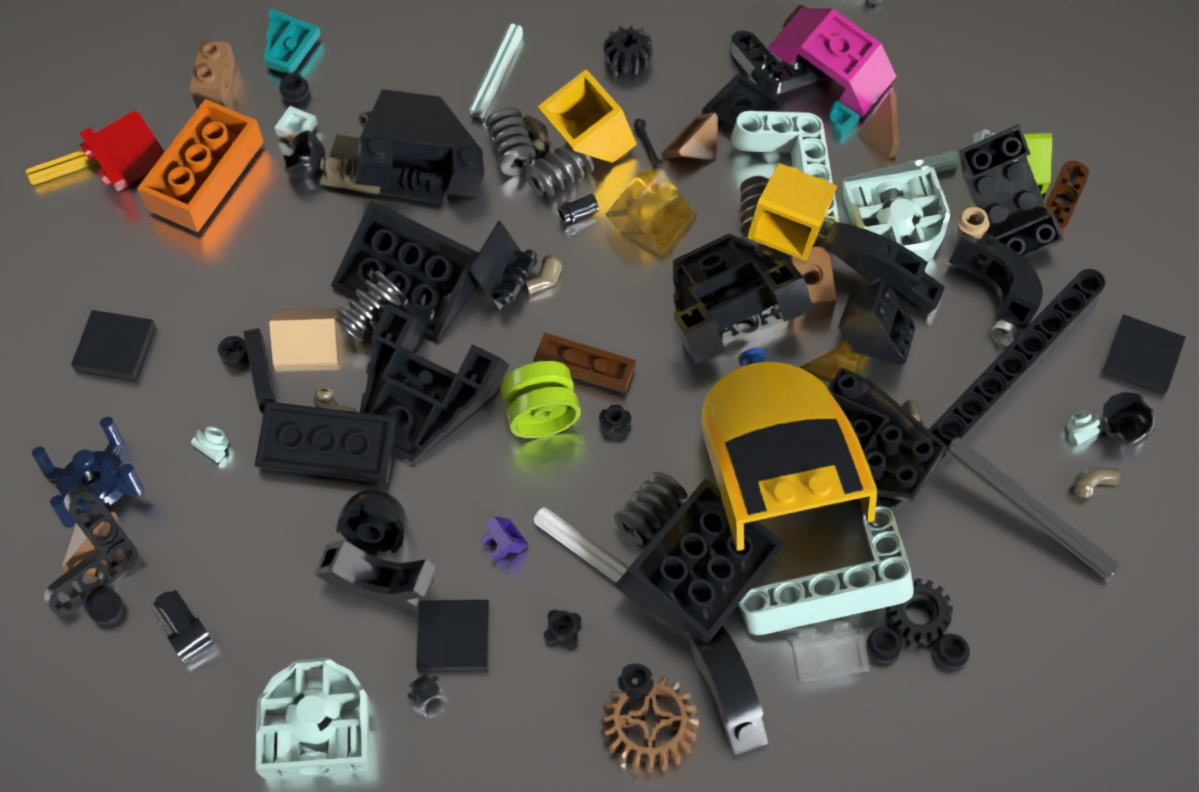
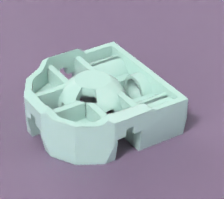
M934 167L844 182L842 194L851 225L880 234L902 246L901 240L904 239V236L908 235L909 239H911V245L904 247L916 253L927 262L939 253L951 213ZM939 210H942V214L937 215ZM912 219H918L919 223L914 226Z
M328 658L301 659L294 661L289 667L272 676L264 692L257 700L256 771L260 776L265 779L368 772L369 699L352 670ZM311 667L323 669V689H307L306 670H310ZM360 709V719L342 720L340 716L341 710ZM265 714L267 716L286 714V724L265 726L264 716ZM325 716L332 721L329 726L320 731L317 724L322 722ZM300 746L306 750L315 751L329 748L328 754L323 752H309L300 755Z

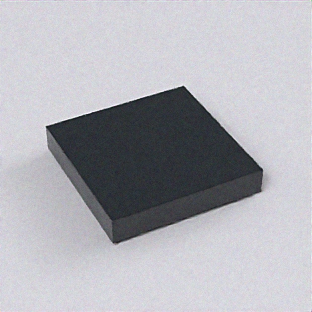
M738 73L702 108V114L715 113L718 117V127L731 135L736 120L741 113L745 111L782 112L785 109V102L772 94L766 93L757 84Z
M92 310L71 366L77 371L136 380L155 328L154 321L152 319Z
M1123 314L1102 371L1166 394L1186 336Z
M419 600L417 671H488L489 600Z

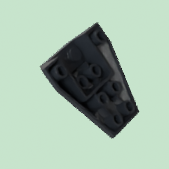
M841 367L828 386V390L849 420L859 440L877 488V496L914 502L945 452L946 445L872 380Z

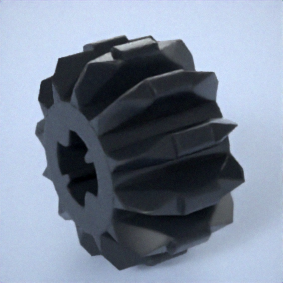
M632 24L628 29H624L619 25L617 32L610 31L608 39L603 44L606 64L611 65L613 72L621 69L624 75L628 71H633L637 75L639 68L647 69V65L651 57H653L650 35H645L643 28L634 30Z

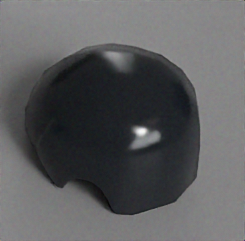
M310 130L300 132L291 140L290 144L293 148V153L290 156L283 155L284 171L294 178H305L312 175L320 167L322 157H325L323 144Z
M1121 392L1115 394L1104 404L1102 414L1103 428L1106 434L1116 443L1124 446H1135L1146 441L1154 432V410L1145 403L1143 396L1138 393Z

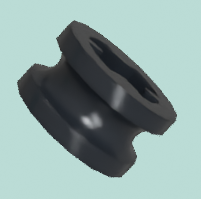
M229 336L220 342L218 353L226 367L236 369L248 362L246 344L243 338ZM236 348H239L240 353L236 352L232 357L229 356L228 351L234 352Z

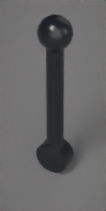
M638 118L634 121V129L640 131L653 161L652 168L659 171L663 168V161L658 159L646 133V121Z

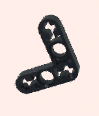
M737 31L732 35L731 54L766 93L781 94L830 77L802 56H799L792 66L785 61L779 62L757 36L749 31ZM759 60L765 62V64H756L752 61ZM792 70H802L806 73L800 74L793 72Z
M83 486L76 487L67 493L64 499V507L95 547L96 551L51 583L44 594L46 604L51 611L61 616L69 615L77 610L94 593L105 589L129 571L138 560V551L135 545L98 496L89 488ZM83 498L94 514L88 517L79 508L77 501ZM103 521L110 523V530L105 536L99 538L93 536V529L98 523ZM120 548L125 554V558L122 560L117 558L115 553ZM105 559L111 566L109 571L101 563L102 560ZM91 568L100 569V577L96 582L90 584L83 582V576L87 570ZM76 581L82 591L78 593L71 583ZM61 592L68 598L65 603L58 600L57 595Z

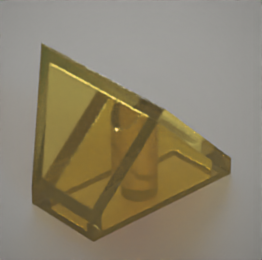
M843 339L836 348L801 365L799 368L831 383L841 367L863 376L871 357L855 353L848 341Z

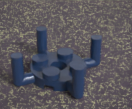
M104 417L100 421V426L109 441L104 451L91 452L86 449L81 450L73 456V461L65 468L55 467L43 447H36L31 452L44 477L57 481L56 487L60 495L52 497L50 504L62 525L66 528H71L76 523L66 511L64 499L67 493L76 487L83 486L89 488L98 496L103 504L108 502L110 505L116 502L123 494L140 497L144 493V487L134 467L131 464L124 465L121 458L117 456L124 445V440L111 417ZM100 477L99 481L86 485L91 479ZM83 498L77 501L79 508L83 512H92Z

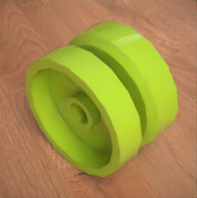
M539 361L526 364L510 372L499 385L503 404L507 408L506 413L510 430L518 437L542 438L554 435L572 426L581 416L577 394L573 392L570 370L563 363Z

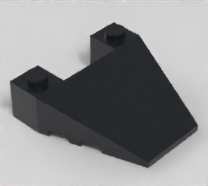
M381 90L362 131L355 153V184L386 187L393 165L392 156L444 162L446 194L476 197L485 175L483 151L440 96Z
M730 233L673 260V284L675 286L673 301L676 307L674 320L685 348L696 364L712 359L715 355L725 351L719 334L720 331L768 308L774 307L784 322L797 318L804 312L814 308L804 277L792 262L786 259L783 261L774 259L773 254L766 250L759 252L755 250L753 244Z
M387 304L373 332L371 341L373 349L371 361L367 365L366 374H368L365 393L362 395L360 412L396 416L398 423L393 453L415 463L495 395L510 365L502 358L473 344L457 374L413 353L426 324L417 317Z

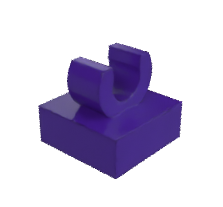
M493 516L484 525L489 533L483 536L481 543L488 546L493 544L494 541L497 543V549L490 555L493 559H502L508 552L520 553L529 545L509 518Z

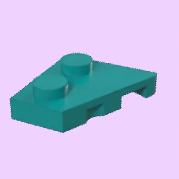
M270 9L268 12L269 29L266 31L267 46L264 49L263 58L265 66L287 75L293 74L319 38V27Z

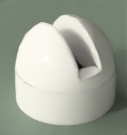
M1002 319L991 328L992 338L1002 346H1009L1020 334L1019 327Z

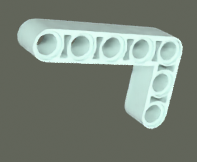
M745 111L738 116L730 139L736 149L745 152L791 153L793 167L811 176L823 178L833 184L822 120L817 115L803 112ZM835 194L813 247H821L831 225L834 222H839Z
M876 506L875 518L872 522H867L865 514L863 515L864 530L872 559L871 562L750 589L739 603L746 630L754 635H764L907 602L914 593L910 564L893 512L887 507Z

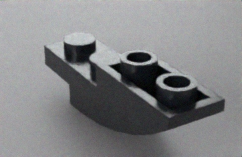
M834 222L831 225L822 243L823 247L871 283L880 277L928 314L937 308L945 286L925 272L928 264L926 260L899 243L867 229Z

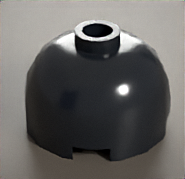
M364 490L353 495L344 504L338 518L336 531L337 533L340 532L348 543L372 556L377 557V551L391 550V554H393L403 544L407 528V517L402 504L394 496L378 490Z

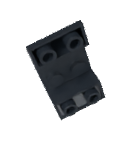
M1019 124L958 150L963 177L974 205L984 210L988 216L989 227L985 233L992 244L996 239L1025 258L1064 241L1054 213L1048 210L1044 204L1026 157L1031 153Z

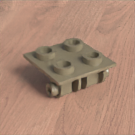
M336 135L330 155L327 158L322 157L320 162V168L324 170L320 180L321 185L379 194L381 187L355 184L354 157L360 138Z

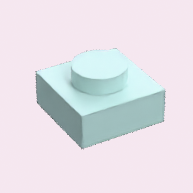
M289 106L274 128L276 135L291 141L300 132L306 130L312 132L318 123L316 116Z

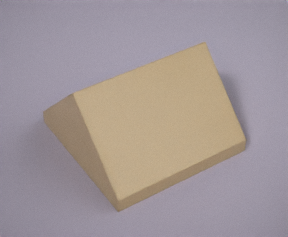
M338 308L277 309L269 320L274 368L339 366L340 323L336 319L340 320L341 316Z

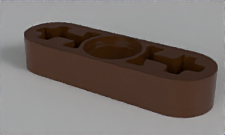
M1069 161L1062 166L1045 204L1048 210L1059 214L1057 223L1062 235L1089 177L1088 168L1078 161ZM1071 174L1077 175L1073 186L1067 184ZM1059 194L1066 195L1071 199V203L1061 204L1056 200L1055 196Z

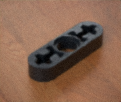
M260 327L245 330L243 333L259 410L263 414L266 401L276 403L277 401L263 335Z

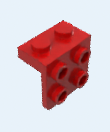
M137 111L130 112L96 133L93 132L91 127L80 132L84 140L83 143L79 144L89 160L96 158L101 166L96 171L105 185L113 184L117 192L148 175L165 152Z

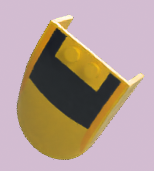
M760 362L737 368L716 382L707 394L703 404L702 432L737 551L744 549V523L859 498L867 522L874 521L877 488L861 445L844 412L828 388L817 377L802 368L790 364Z

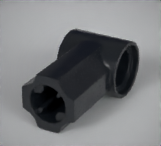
M177 590L166 591L156 597L151 608L162 627L167 631V638L183 663L214 644L199 618L193 616Z

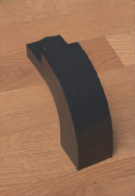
M963 232L949 259V263L975 274L991 284L1000 297V307L996 317L1024 330L1039 309L1043 297V288L1037 273L1019 253L1006 244L995 239L993 244L990 245Z
M343 540L326 545L314 575L337 588L362 598L392 606L416 607L419 598L425 597V594L431 589L433 584L432 576L437 565L427 559L407 563L383 560Z
M721 626L708 643L688 634L687 637L696 667L705 677L713 693L733 754L737 755L767 744L768 739L761 718L763 711L743 658L730 634Z

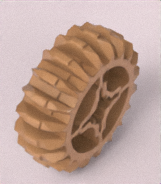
M665 675L660 679V683L654 682L653 689L649 694H643L640 699H631L626 696V692L621 694L617 691H612L610 699L613 703H605L603 706V711L607 716L601 718V726L608 728L603 732V739L605 741H612L609 745L610 753H617L622 750L619 756L620 763L624 764L629 758L633 759V770H638L640 762L646 763V771L651 773L653 772L654 763L658 762L660 769L665 771L668 767V758L678 765L681 762L678 752L688 755L691 752V747L687 742L691 743L697 740V733L693 730L699 727V719L692 717L697 713V706L688 704L691 699L689 692L678 695L681 688L679 682L674 683L670 688L667 687L668 677ZM633 679V684L639 683L638 679ZM645 699L644 706L640 710L629 712V715H622L632 703ZM656 699L667 703L677 716H672V712H664L659 709ZM648 709L652 710V718L655 727L652 728L651 737L648 735V727L645 722L646 718H648ZM622 729H628L629 733L640 735L644 741V747L630 741ZM671 730H679L670 742L663 746L655 747V742L660 735L671 734Z

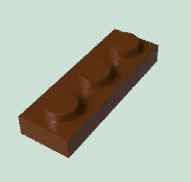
M545 332L533 358V363L539 361L563 363L569 368L571 377L622 393H626L636 368V360Z

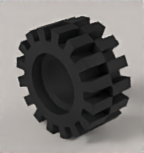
M922 578L915 579L913 583L914 593L907 602L888 606L885 615H888L886 618L887 626H892L891 629L900 635L903 644L906 640L911 641L910 647L915 648L918 643L922 644V648L928 647L930 642L935 644L937 639L947 631L953 613V605L949 606L951 601L949 595L947 594L944 597L942 595L944 589L940 585L937 589L932 588L934 582L930 580L924 585L922 584ZM912 602L924 603L932 612V620L922 625L913 623L906 615L907 605Z

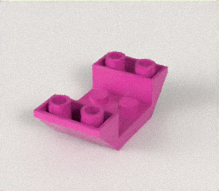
M801 8L768 46L771 52L791 66L801 55L844 86L846 89L839 101L862 118L896 78L882 43L833 8Z

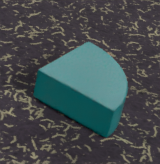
M836 100L831 108L829 124L834 135L842 140L859 123L860 115Z

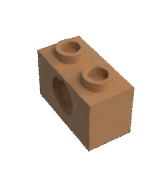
M199 42L189 86L197 109L205 99L226 108L228 106L236 68V62L229 42Z
M823 246L812 247L807 261L790 255L789 261L801 273L804 280L814 283H806L814 308L804 312L795 319L833 317L836 294L830 251Z

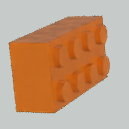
M205 99L137 188L146 210L199 232L263 144L257 120Z

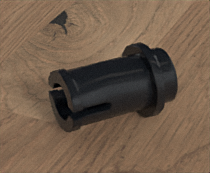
M588 194V196L570 203L564 201L562 206L558 207L561 221L563 224L569 223L570 225L575 224V220L599 212V205L594 194Z

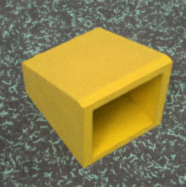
M587 69L537 106L574 151L613 163L637 145L623 110Z
M778 163L757 203L747 238L807 261L832 203L837 185L829 183L823 178H817L801 172L795 167Z

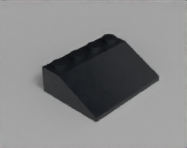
M370 200L331 286L360 300L356 290L360 289L368 292L365 281L368 279L377 283L378 280L374 274L377 270L403 294H397L401 302L399 306L390 302L388 304L417 317L426 324L423 333L439 340L478 283L470 273L469 268L479 252Z
M705 478L614 586L642 610L708 643L785 544L756 520L744 523V549L737 551L720 491Z

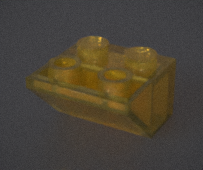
M663 169L639 172L605 215L624 238L662 258L696 217L697 213Z

